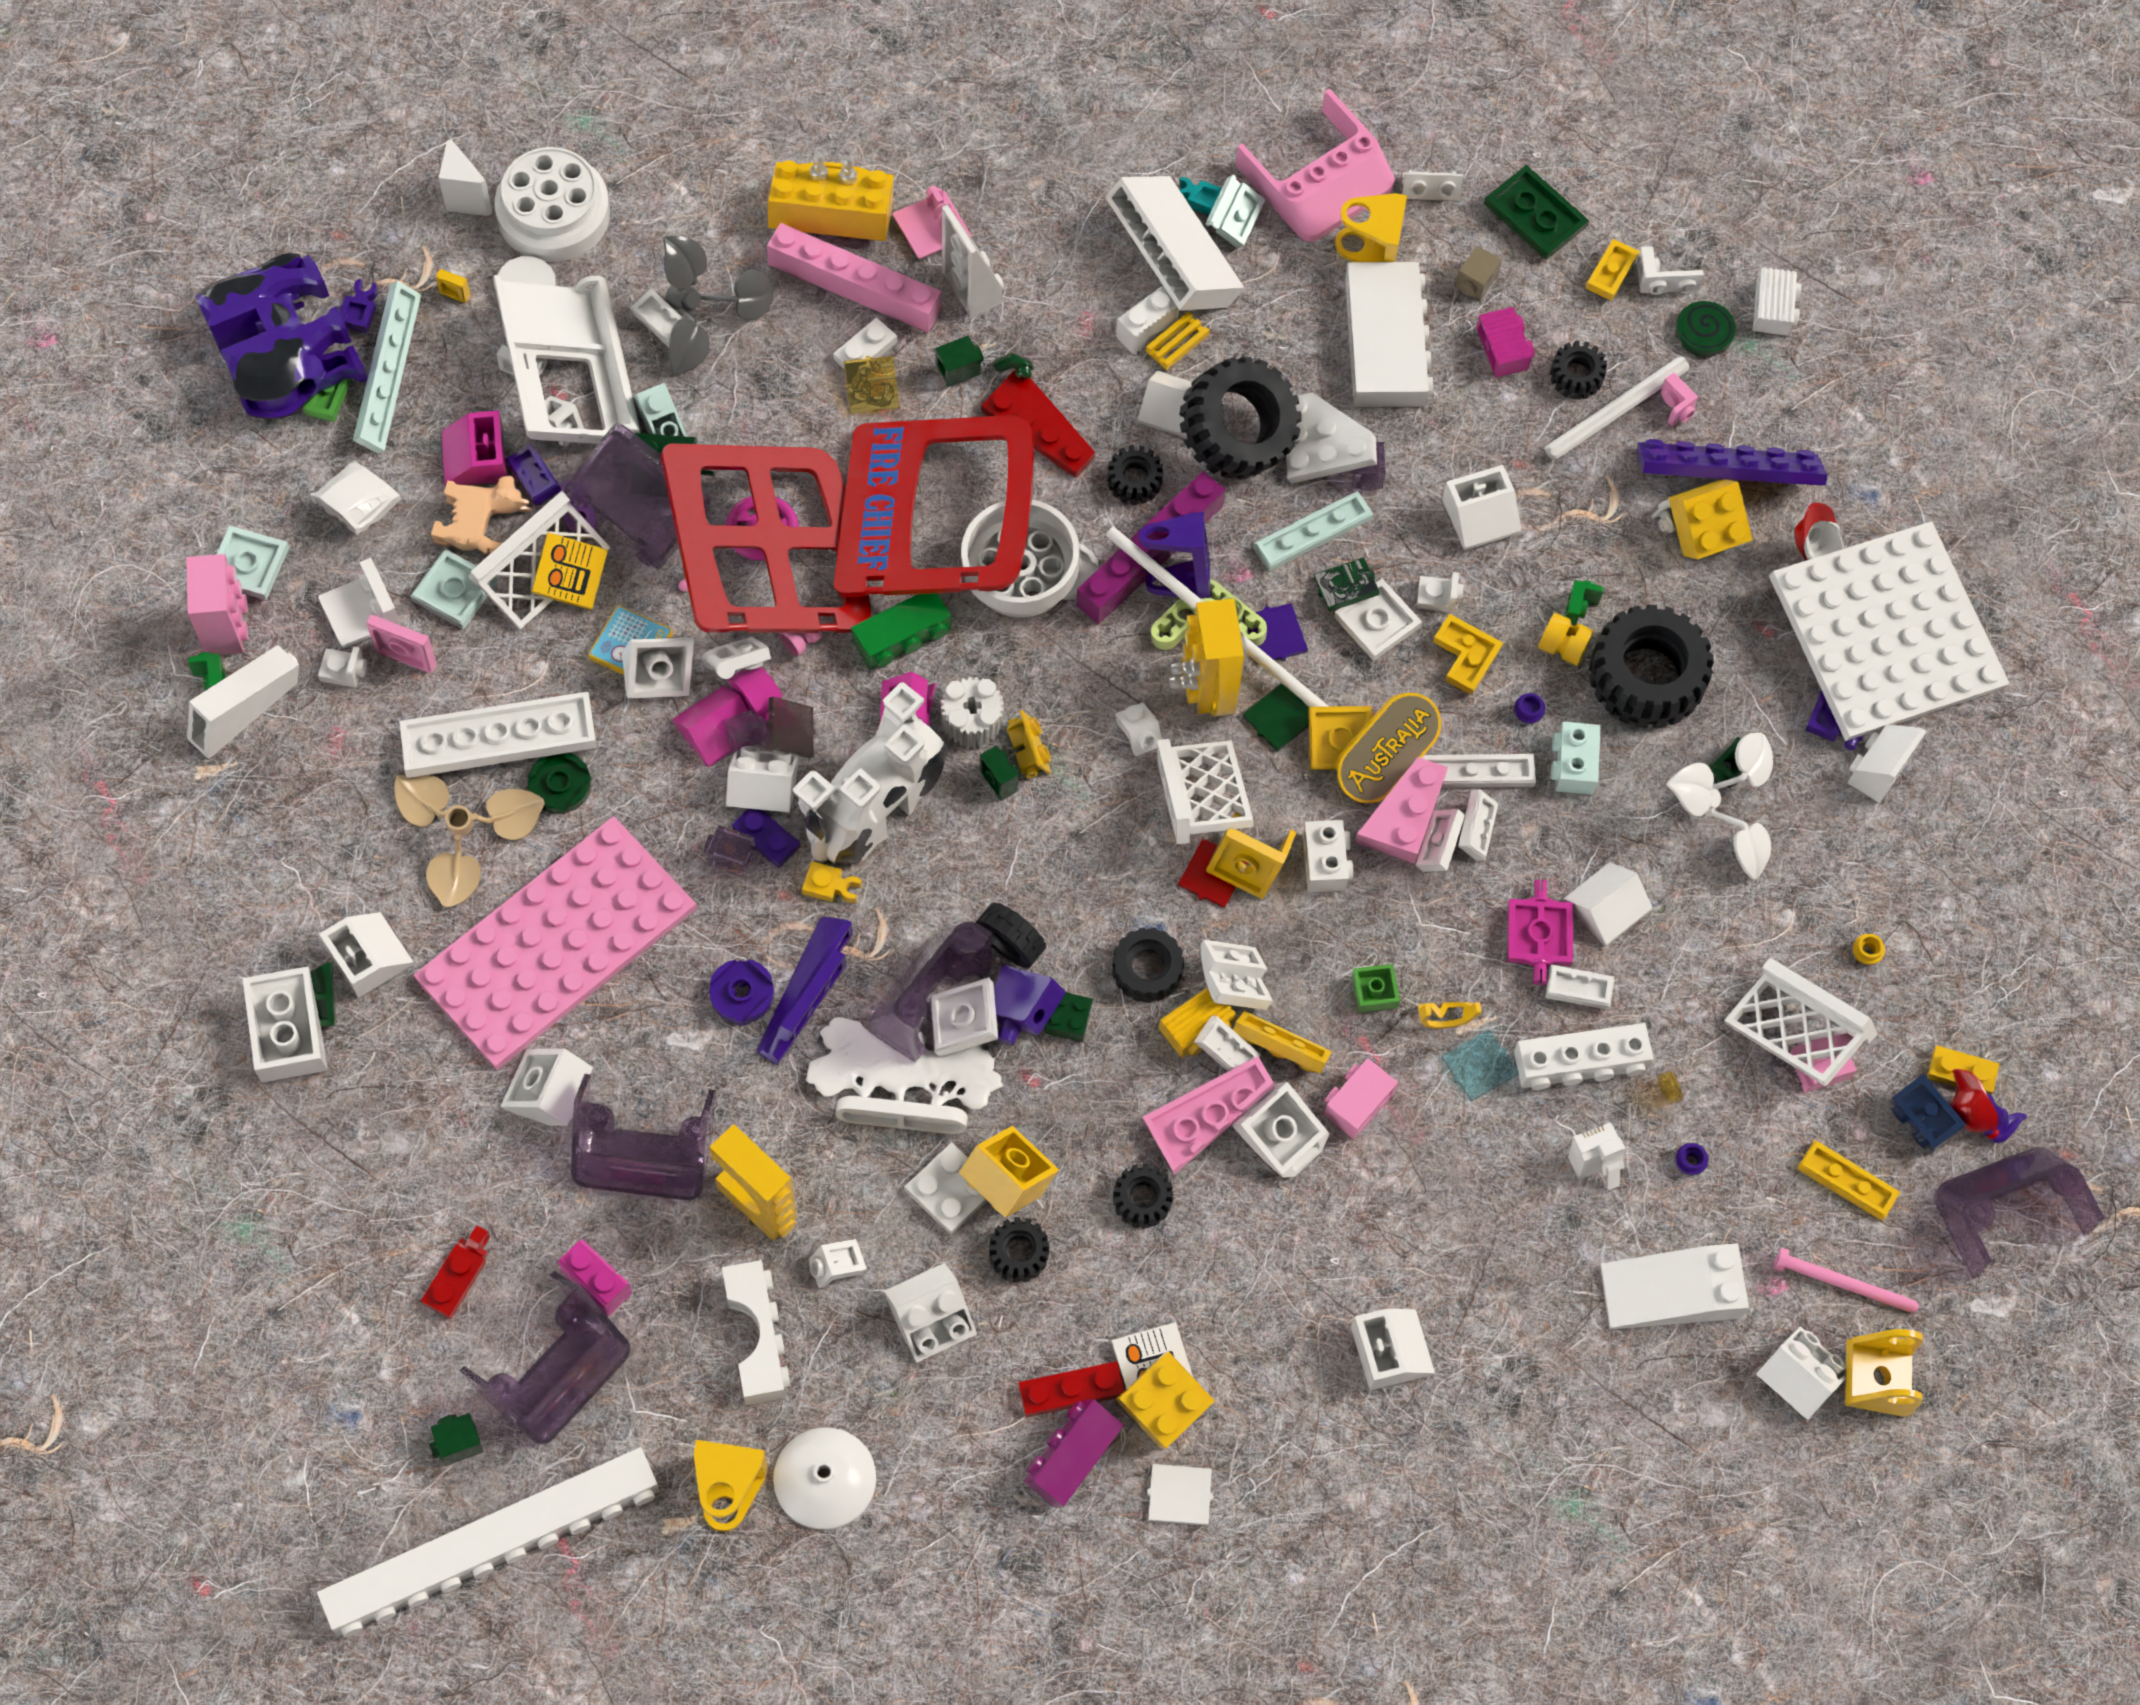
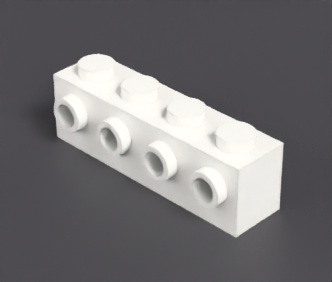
M1645 1023L1518 1041L1514 1050L1521 1088L1531 1087L1532 1090H1543L1556 1083H1563L1565 1086L1581 1083L1583 1079L1595 1078L1596 1081H1605L1613 1078L1614 1075L1625 1073L1629 1077L1639 1076L1649 1069L1654 1060Z

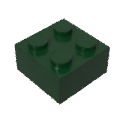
M996 745L980 754V772L1000 801L1018 791L1019 772L1014 765H1010L1005 751L1000 750Z
M1066 992L1044 1026V1034L1083 1042L1093 998Z

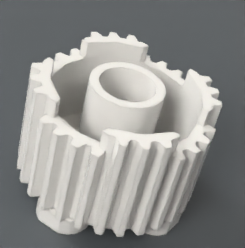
M969 677L968 680L962 678V682L958 680L952 681L946 687V694H943V700H941L942 730L945 731V734H949L950 739L954 738L955 743L959 741L960 745L966 746L968 750L970 747L976 750L978 746L982 749L985 743L988 744L989 739L994 740L995 735H998L999 730L1002 729L1004 720L1003 697L1000 696L999 690L996 691V684L990 679L982 678L980 681L978 677H975L974 680Z

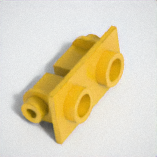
M1020 710L1022 719H1010L1008 721L1009 726L1007 727L1013 748L1016 750L1025 746L1024 750L1015 753L1020 771L1027 779L1036 777L1038 775L1037 771L1041 769L1050 775L1052 773L1048 763L1051 762V756L1047 747L1041 743L1039 737L1042 734L1041 726L1035 717L1032 718L1023 710Z

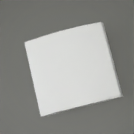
M1203 940L1200 944L1202 966L1214 1003L1267 1010L1273 1000L1261 979L1267 968L1256 947Z

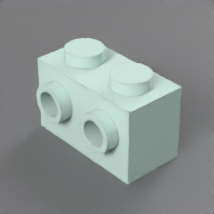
M1563 722L1559 733L1554 732L1552 751H1557V761L1552 762L1551 780H1556V792L1593 795L1599 778L1600 725Z

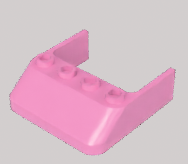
M1330 88L1325 91L1322 112L1347 138V141L1282 181L1274 179L1243 143L1237 148L1235 166L1266 199L1298 237L1308 242L1321 239L1343 224L1340 212L1342 205L1347 200L1355 197L1390 194L1394 185V175L1378 141ZM1353 206L1348 209L1347 216L1349 219H1352L1366 210V208Z

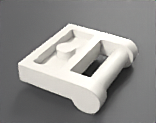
M752 636L706 651L702 656V663L708 669L715 670V673L720 678L729 679L734 675L735 670L744 667L745 670L759 668L763 666V661L771 659L768 646Z

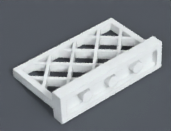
M563 491L548 502L467 576L475 586L478 585L519 630L553 601V599L535 596V594L531 593L536 575V557L541 556V552H536V540L540 536H546L549 532L566 538H576V541L592 539L600 548L607 549L608 551L611 549L603 538L569 503L570 499ZM567 512L576 521V533L559 532V519ZM552 525H554V532L547 531ZM581 528H582L587 534H581ZM532 544V552L524 551ZM518 556L531 557V574L514 573V559ZM509 565V572H501ZM495 576L509 577L508 594L495 593L487 583ZM513 577L531 578L530 595L513 594ZM501 598L508 599V606ZM512 599L530 600V613L522 620L512 611ZM534 601H542L534 608Z
M1170 739L1157 740V765L1177 844L1190 843V834L1224 831L1229 828L1242 829L1253 827V817L1232 740L1171 747ZM1227 752V755L1222 760L1211 756L1212 754ZM1188 756L1195 758L1191 763L1179 759V757ZM1204 762L1213 766V768L1205 771L1199 768V766ZM1224 771L1231 774V776L1226 780L1217 776V774ZM1192 774L1200 779L1193 783L1185 778ZM1208 782L1219 786L1214 791L1204 788ZM1227 790L1237 794L1232 800L1222 796ZM1197 794L1205 799L1198 803L1190 798ZM1213 802L1224 806L1219 812L1209 808ZM1233 810L1244 815V817L1232 818L1227 815ZM1200 814L1211 818L1209 821H1194Z
M1769 958L1762 967L1765 973L1724 1021L1727 1026L1826 1087L1863 1042L1866 1041L1870 1044L1878 1033L1870 1017L1772 958ZM1768 985L1777 991V999L1760 1002L1759 995ZM1793 1003L1801 1005L1802 1014L1785 1017L1783 1005ZM1778 1007L1779 1018L1762 1021L1761 1010ZM1756 1011V1023L1743 1025L1738 1022L1744 1013ZM1819 1018L1826 1020L1827 1029L1809 1032V1020ZM1803 1022V1034L1787 1036L1786 1025ZM1780 1026L1782 1038L1772 1040L1764 1038L1763 1029ZM1847 1033L1854 1037L1848 1045L1835 1048L1833 1036ZM1828 1037L1830 1049L1812 1052L1810 1040ZM1805 1041L1807 1053L1794 1056L1789 1054L1788 1044ZM1831 1057V1065L1823 1074L1814 1069L1813 1060Z

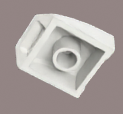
M1288 1082L1274 1085L1270 1092L1232 1124L1248 1145L1283 1178L1295 1177L1323 1151L1329 1136L1325 1127Z

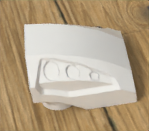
M355 461L348 464L316 493L310 494L311 500L315 504L318 503L319 506H323L326 513L336 516L340 522L343 521L347 528L356 535L367 530L371 524L381 520L401 500L400 495L387 483Z

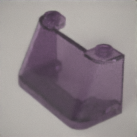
M615 423L565 485L564 493L570 499L569 502L577 508L580 506L587 508L589 505H592L636 542L635 546L638 551L636 556L646 566L652 565L655 569L659 570L679 549L661 455L627 427L620 423ZM702 490L705 515L707 516L710 501Z
M964 922L934 936L872 1010L869 1016L871 1033L916 1063L925 1052V1045L920 1041L919 1033L921 1032V1023L927 1015L926 999L946 975L959 983L963 980L964 976L970 974H977V977L980 979L986 976L992 968V932L977 923Z

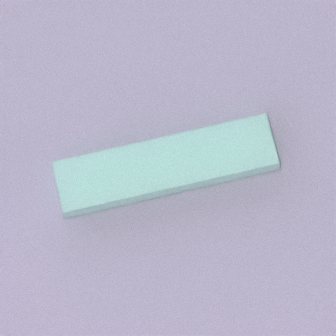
M1356 491L1255 542L1253 549L1269 572L1372 520L1374 514L1360 493Z

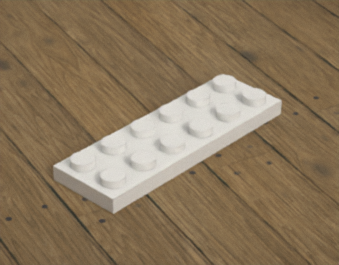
M589 692L399 721L404 769L407 778L597 748Z

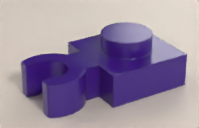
M357 279L354 283L355 296L346 295L339 312L347 329L367 333L376 310L373 300L378 296L377 284L373 282L368 291H362V280Z

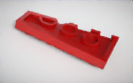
M1015 369L981 405V412L987 416L1012 415L1027 420L1033 431L1034 449L1077 478L1095 458V451L1031 378L1028 380H1022V377L1017 378Z

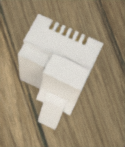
M1612 1123L1602 1125V1127L1595 1128V1130L1592 1129L1591 1132L1587 1131V1133L1584 1132V1134L1581 1133L1573 1136L1568 1159L1579 1180L1602 1172L1603 1176H1607L1608 1191L1620 1186V1169L1624 1168L1623 1155L1625 1146L1620 1137H1618Z

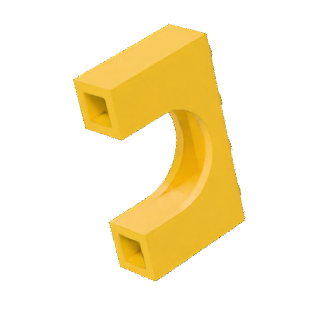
M733 1124L709 1147L711 1158L724 1169L715 1178L717 1189L772 1241H775L780 1235L785 1237L795 1227V1220L797 1219L792 1178Z

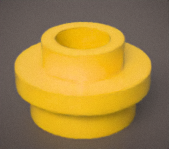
M1863 934L1853 944V954L1862 964L1875 965L1885 955V945L1877 935ZM1863 947L1871 948L1873 954H1867Z

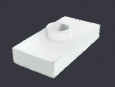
M652 288L630 307V312L669 347V338L673 326L678 320L684 318Z
M1480 789L1471 790L1458 844L1460 849L1476 861L1486 860L1498 803Z
M1551 965L1545 998L1609 1010L1615 977Z
M1211 1016L1194 1041L1227 1071L1261 1055L1218 1016Z

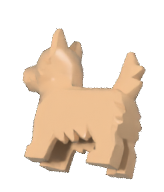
M512 476L501 477L495 487L492 488L457 485L455 482L447 480L444 495L447 496L446 503L453 505V508H455L452 510V514L455 515L452 518L454 523L443 526L440 521L435 520L431 537L435 545L443 547L453 546L461 551L478 549L484 554H487L488 551L492 553L502 543L490 540L485 536L490 517L494 514L530 512L531 508L526 506L529 504V501L522 499L521 492L514 486V478Z

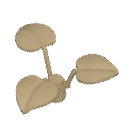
M397 775L395 778L396 803L400 813L407 822L417 827H428L433 823L437 815L440 818H445L449 831L454 834L455 855L451 853L438 854L429 862L426 870L429 888L442 906L446 908L459 905L467 900L474 893L481 879V868L478 860L472 856L461 857V836L471 832L473 822L478 821L486 824L494 822V830L498 836L507 840H519L531 833L544 807V799L530 791L505 789L494 793L487 800L486 809L491 816L489 818L479 816L477 813L471 814L462 805H455L441 812L449 803L448 787L441 779L432 775L407 778L406 775Z

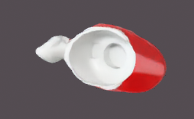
M1817 502L1810 504L1806 509L1804 519L1795 527V544L1800 555L1806 561L1844 549L1843 540L1839 532L1840 527L1837 525L1833 510L1828 505Z

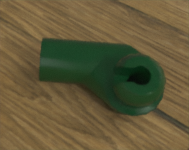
M1015 353L999 357L993 363L995 370L999 373L1009 369H1016V377H1022V380L1030 379L1032 376L1031 371L1034 370L1033 364L1029 359Z

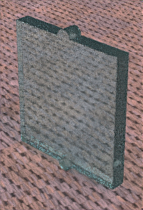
M1490 1029L1442 1056V1060L1454 1076L1453 1081L1459 1083L1471 1102L1519 1074V1071L1507 1055V1048H1502Z

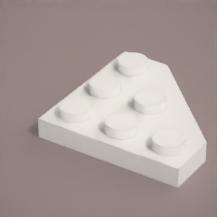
M1313 392L1298 395L1300 404L1296 405V409L1301 411L1302 421L1296 424V427H1299L1301 431L1299 438L1293 441L1295 447L1286 455L1287 479L1291 484L1377 464L1376 437L1371 431Z

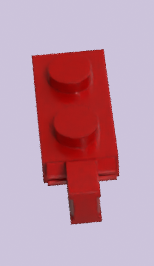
M476 1225L468 1240L461 1238L458 1244H455L420 1300L423 1305L449 1319L454 1316L486 1264L485 1258L488 1251L484 1250V1247L491 1237L488 1233L489 1231Z

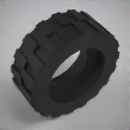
M991 903L975 922L976 930L980 933V936L996 952L1022 968L1029 969L1047 948L1043 937L1027 920L1001 903Z
M1144 927L1139 928L1137 931L1129 932L1125 938L1122 937L1114 951L1112 974L1113 978L1116 979L1117 987L1121 988L1123 994L1127 997L1130 996L1138 1002L1139 1000L1145 1001V1003H1151V1001L1155 1000L1158 1002L1163 1000L1165 996L1169 997L1173 990L1179 986L1180 979L1182 978L1184 957H1182L1183 951L1181 946H1178L1177 940L1174 937H1170L1167 932L1159 931L1157 928L1145 929ZM1142 951L1156 952L1164 962V969L1154 979L1140 978L1132 968L1134 957Z

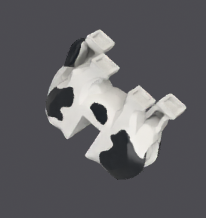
M900 682L883 699L885 709L875 737L866 742L849 758L831 783L816 771H810L793 788V792L799 798L800 810L805 816L806 833L811 843V853L814 860L825 862L828 859L837 865H848L864 861L876 845L888 837L886 817L897 806L910 815L918 802L936 785L944 768L949 742L939 737L928 725L922 722V719L916 716V711L924 703V698L904 682Z

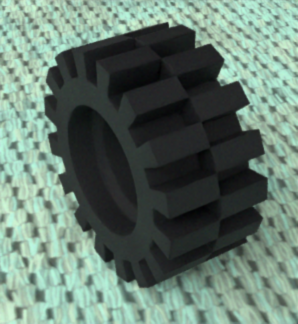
M1574 341L1573 347L1568 342L1564 345V348L1560 347L1557 350L1550 370V375H1552L1551 383H1556L1555 389L1558 392L1561 389L1564 390L1563 396L1568 397L1569 393L1573 394L1572 399L1578 400L1579 394H1581L1582 399H1587L1589 393L1593 396L1597 393L1598 389L1600 390L1607 371V360L1603 361L1605 357L1603 352L1597 354L1599 349L1597 346L1594 345L1590 349L1588 348L1589 342L1585 341L1584 345L1580 346V341ZM1573 363L1582 364L1589 369L1590 374L1586 377H1577L1572 375L1567 367Z
M1129 445L1128 452L1123 447L1119 449V455L1114 453L1112 461L1109 462L1107 478L1109 490H1113L1115 498L1121 495V502L1126 503L1127 499H1131V505H1136L1137 499H1140L1141 504L1147 503V497L1150 500L1154 499L1155 493H1159L1161 489L1163 464H1160L1158 455L1153 458V450L1149 449L1145 453V446L1139 445L1138 451L1134 450V445ZM1129 468H1140L1146 472L1147 477L1144 481L1135 483L1126 480L1123 473Z
M1137 1164L1132 1165L1130 1171L1126 1168L1122 1172V1176H1118L1114 1186L1113 1206L1115 1205L1116 1207L1115 1212L1117 1215H1122L1123 1222L1127 1223L1130 1221L1132 1222V1227L1137 1228L1138 1224L1143 1225V1229L1149 1228V1224L1152 1223L1154 1226L1158 1225L1160 1219L1164 1220L1167 1217L1168 1211H1170L1172 1206L1173 1186L1171 1181L1168 1182V1175L1165 1172L1163 1174L1159 1173L1160 1168L1156 1166L1153 1169L1148 1168L1149 1164H1143V1168H1138ZM1139 1185L1149 1186L1154 1190L1156 1200L1148 1207H1139L1130 1198L1132 1189Z
M1014 1217V1222H1010L1007 1219L1003 1221V1226L1000 1227L998 1225L995 1228L994 1235H991L989 1245L990 1263H993V1269L996 1273H1002L1001 1277L1005 1280L1010 1277L1012 1282L1018 1283V1279H1023L1024 1282L1030 1281L1031 1276H1034V1278L1039 1276L1040 1270H1044L1049 1257L1047 1234L1045 1231H1041V1226L1038 1223L1035 1225L1031 1224V1219L1026 1218L1025 1222L1020 1221V1217ZM1014 1239L1026 1240L1032 1247L1030 1257L1024 1261L1012 1260L1006 1252L1008 1243Z

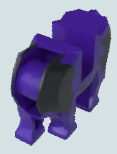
M281 254L258 267L220 279L203 288L195 296L222 358L226 362L235 390L240 396L241 404L248 416L259 419L286 418L297 413L320 391L331 388L343 379H354L361 383L366 382L368 379L364 366L353 345L347 347L344 351L337 350L324 354L334 343L348 344L352 342L337 306L331 308L326 315L320 316L306 324L303 323L295 312L305 305L302 301L294 302L301 296L312 295L322 299L329 296L323 277L310 255L301 258L300 254Z

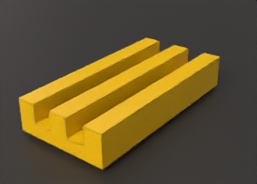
M1188 311L1146 346V352L1164 369L1168 370L1208 337L1210 329L1206 326L1203 328L1201 321L1193 319V314ZM1192 332H1197V334H1195L1191 339H1189L1185 344H1183L1167 359L1163 358L1173 348H1176L1180 343H1182V341L1186 337H1188Z

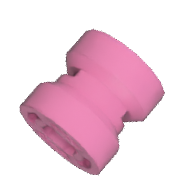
M821 631L819 633H779V637L785 647L794 656L798 657L806 651L808 644H814L822 638Z

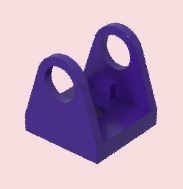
M1204 512L1185 514L1142 528L1139 532V541L1142 546L1149 549L1192 553L1193 560L1164 569L1200 599L1210 598V556ZM1158 531L1169 534L1161 540L1146 538L1149 534ZM1151 573L1146 577V589L1150 593L1178 597L1166 586L1154 585L1153 582L1157 578Z

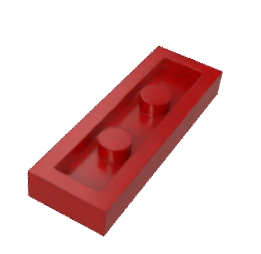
M1117 1361L1018 1382L1025 1418L1069 1409L1078 1401L1094 1399L1096 1402L1116 1399L1124 1392Z

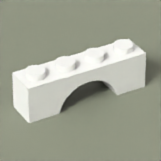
M762 1260L722 1267L729 1309L741 1311L750 1316L760 1330V1338L756 1349L746 1360L738 1364L745 1405L786 1398L784 1387L791 1386L787 1366L780 1367L778 1356L785 1354L782 1334L775 1335L773 1327L774 1322H779L776 1302L769 1303L767 1293L768 1290H774L771 1271L763 1270Z

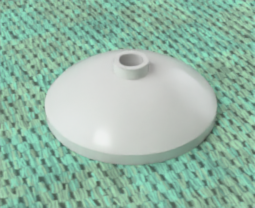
M828 1427L811 1429L792 1439L780 1453L774 1468V1490L782 1509L800 1525L815 1530L841 1528L856 1520L866 1510L872 1500L876 1487L874 1461L865 1445L852 1434ZM822 1468H827L831 1473L827 1478H821L818 1476V1471Z

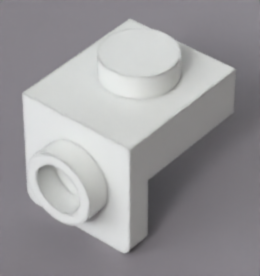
M1143 702L1115 713L1117 724L1129 738L1131 749L1135 756L1157 748V740L1162 739L1158 720Z

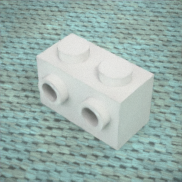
M1343 820L1305 822L1302 839L1307 892L1346 891L1348 880L1353 879L1352 860L1347 861L1346 850H1350L1349 831H1344Z

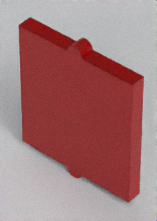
M1202 838L1178 886L1198 895L1199 900L1206 899L1225 908L1236 886L1206 872L1218 845Z

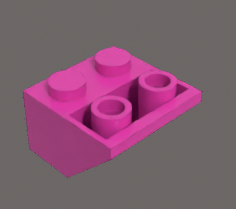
M499 410L468 413L441 431L445 487L447 480L453 481L457 485H479L497 483L501 477L506 476L504 431Z

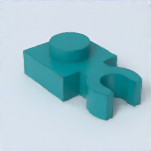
M1179 178V186L1182 188L1179 190L1190 207L1195 211L1210 215L1222 188L1202 180L1198 185H1194L1189 178Z

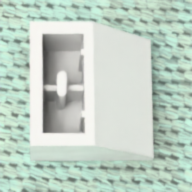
M1504 465L1446 482L1442 501L1464 550L1521 534L1522 530L1515 490Z
M744 746L741 749L736 748L728 769L726 806L790 812L794 798L793 788L796 783L799 755L791 754L790 751L785 749H776L768 752L760 751L759 748L754 746Z
M380 912L346 917L319 933L326 951L357 998H360L414 965V962Z
M945 1263L884 1291L894 1319L916 1363L977 1335L958 1281Z
M1387 1308L1355 1316L1351 1330L1370 1391L1435 1374L1416 1310Z
M1799 1327L1778 1348L1756 1375L1803 1417L1809 1420L1846 1379V1364L1838 1355L1827 1351L1813 1333Z

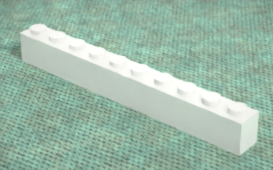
M642 1447L320 1590L317 1594L334 1634L337 1637L341 1635L344 1638L361 1632L364 1629L363 1625L374 1620L380 1623L393 1618L398 1609L409 1605V1608H414L426 1603L429 1600V1595L438 1591L448 1593L459 1588L462 1585L461 1581L474 1576L476 1579L492 1573L494 1571L493 1567L505 1561L507 1564L515 1563L526 1557V1552L538 1546L539 1549L551 1547L559 1541L558 1537L569 1532L572 1535L582 1533L591 1527V1522L602 1517L604 1520L613 1519L623 1512L622 1508L633 1503L636 1506L646 1504L655 1498L654 1494L660 1492Z

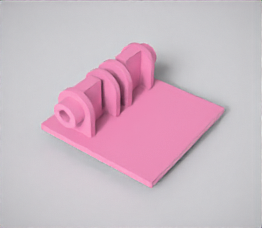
M931 186L927 189L926 199L892 213L918 260L942 250V207L947 204L968 235L972 237L946 192L936 186Z

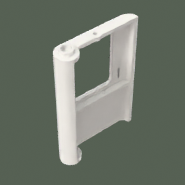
M494 275V285L527 437L534 440L609 444L621 447L634 445L635 433L641 432L606 279L602 276H588L581 279L575 288L505 282L501 281L500 276ZM596 284L593 289L585 288L588 285ZM536 358L583 361L589 365L603 430L553 427L549 423Z

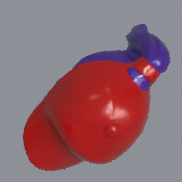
M1962 1069L1952 1070L1957 1090L1949 1105L1966 1124L1965 1130L1973 1133H1984L1992 1142L2002 1143L2016 1131L2023 1120L2027 1119L2025 1113L2017 1112L2008 1115L2007 1110L1995 1103L1993 1096L1985 1092L1980 1080L1971 1072Z

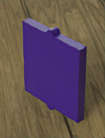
M1292 603L1273 608L1266 606L1264 610L1255 612L1263 618L1267 625L1266 639L1257 647L1274 661L1279 659L1286 661L1287 657L1308 652ZM1247 627L1248 634L1252 632L1258 634V628L1251 630Z

